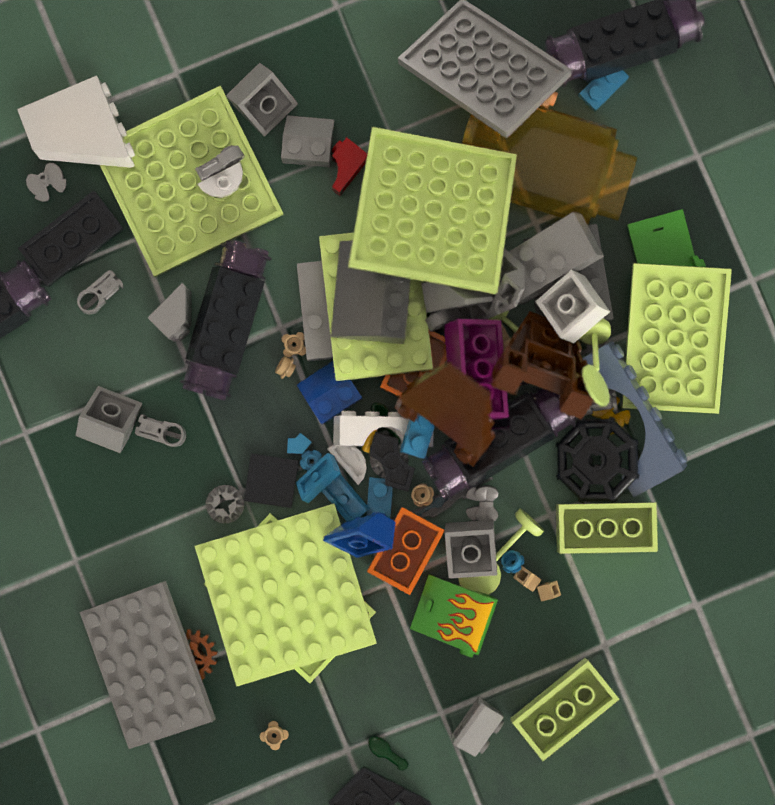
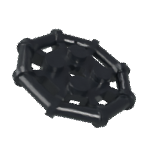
M616 418L577 419V423L559 442H556L558 473L556 478L578 498V502L584 504L585 502L611 501L615 503L618 501V497L634 480L639 479L637 450L639 442L634 440L616 422ZM604 428L602 436H590L588 429ZM613 432L624 444L618 447L609 438L611 433ZM581 434L583 439L575 447L570 446L572 441ZM628 451V469L622 467L623 458L621 452ZM567 452L572 453L573 464L570 469H567ZM592 455H601V465H592L594 461ZM618 473L625 475L613 488L610 482ZM576 474L584 482L582 488L570 476ZM591 485H603L605 492H590Z

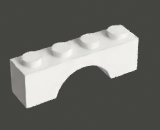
M341 411V416H334L333 446H364L369 434L380 427L392 430L402 443L409 419L403 418L398 412H388V417H379V412H365V416H356V411ZM433 433L429 447H433Z

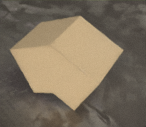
M523 566L513 577L532 592L541 581L540 578Z
M557 581L543 583L536 587L540 601L554 599L561 595Z

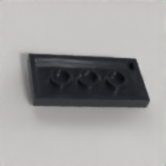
M92 191L18 249L45 285L50 287L122 232L124 228L99 195Z

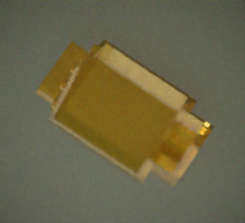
M539 106L507 138L470 114L462 144L517 154L511 203L560 218H564L572 212L582 214L587 225L591 217L595 218L596 215L618 221L637 161L636 156L616 151L619 140L615 139L617 129Z

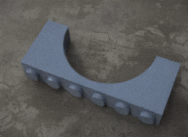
M611 341L598 349L599 373L606 382L607 388L623 394L636 406L645 426V445L638 460V474L640 476L639 479H635L628 487L632 496L636 497L683 471L688 466L686 463L688 460L683 450L678 449L673 442L675 438L671 430L665 428L662 424V416L659 410L650 404L647 390L644 386H640L635 379L637 377L635 370L631 365L627 366L624 361L623 350L618 344H614ZM592 353L582 358L587 361L588 365L593 366Z

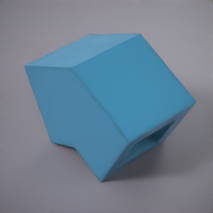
M299 433L296 438H288L287 453L303 454L312 442L302 433Z

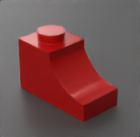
M347 137L343 142L339 140L331 151L334 153L332 160L338 166V174L332 190L339 196L343 194L366 165L367 153Z

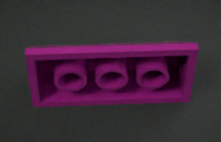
M456 319L445 324L447 363L450 362L490 392L492 412L489 416L491 419L509 417L507 391L491 386L492 369L504 351L501 320Z

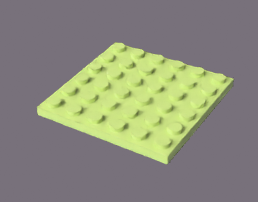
M221 85L126 131L125 142H130L135 156L132 157L135 164L134 167L100 165L154 277L164 274L284 215ZM238 145L245 156L240 161L243 176L238 190L232 195L223 198L212 197L204 193L198 186V183L202 182L195 168L217 157L225 147Z
M372 127L348 267L496 294L499 285L517 154Z
M335 503L195 546L236 686L377 644L350 554L323 541L325 535L341 525Z

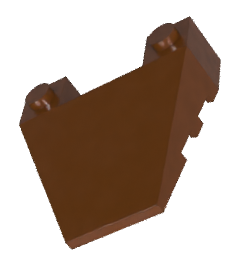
M529 311L493 367L491 386L514 394L522 381L559 394V411L579 419L584 417L594 402L583 380V368L588 363L581 357L580 352L582 348L579 340L572 343L560 338L546 317Z
M450 362L435 368L431 373L426 372L422 377H416L401 394L395 405V409L403 418L415 422L421 415L456 441L458 444L453 452L461 462L470 464L472 467L488 449L495 437V433L491 431L493 419L489 416L492 412L490 392Z

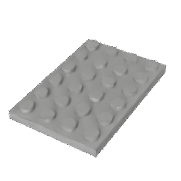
M466 0L458 1L398 57L399 65L506 138L571 76V69Z
M166 581L80 612L129 749L216 720Z

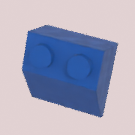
M333 361L297 384L300 392L322 425L333 419L334 416L339 415L341 411H345L363 399L351 380L336 381Z
M374 512L372 515L357 517L352 521L341 524L325 535L323 541L356 558L393 549L396 522L386 517L384 513Z

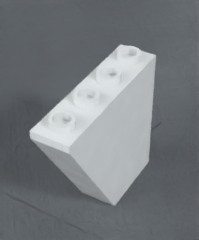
M97 75L17 109L32 150L39 159L127 168L135 166L132 159L135 156L134 150L130 142L126 143L124 139L127 136L126 130L122 122L118 123L116 119L119 116V112L114 102L110 103L108 99L111 96V92L106 82L101 83Z

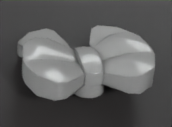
M48 163L45 166L44 172L39 175L29 174L26 178L28 189L36 195L35 199L45 202L50 199L47 186L51 184L58 192L62 193L66 189L67 180L64 179L62 170L56 164Z
M483 485L478 488L475 486L472 489H468L466 497L474 501H480L479 506L467 508L466 513L468 517L473 521H496L498 511L493 507V501L498 497L496 487Z

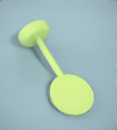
M604 318L579 338L583 343L592 345L593 366L586 365L583 368L582 374L590 396L600 406H607L610 400L606 382L599 373L598 345L606 342L611 336V326Z
M521 508L515 513V517L522 527L496 553L497 561L526 530L534 536H540L544 532V529ZM497 564L496 576L458 578L461 587L489 595L500 584V567Z

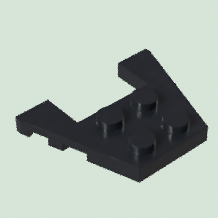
M364 766L329 800L330 805H394L396 802H399L401 805H431L428 799Z

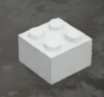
M572 269L536 300V303L559 337L575 343L610 312L587 278Z

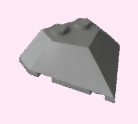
M504 248L498 291L496 294H492L494 300L459 308L463 319L487 320L517 307L525 288V266Z

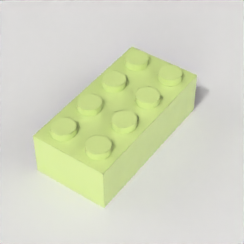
M657 503L556 504L557 552L560 554L658 552Z
M584 658L510 719L542 761H544L616 703L619 698L592 664Z

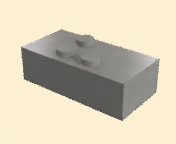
M572 212L509 251L511 255L525 266V288L518 304L524 305L549 290L571 269L579 272L604 257L582 214Z
M322 261L297 263L307 361L333 359Z

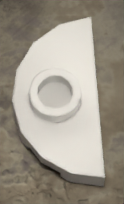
M239 162L198 183V186L204 193L212 197L223 198L232 195L238 190L242 182L243 170L241 163Z
M332 445L327 448L359 485L364 479L367 470L366 459L362 452L355 446Z

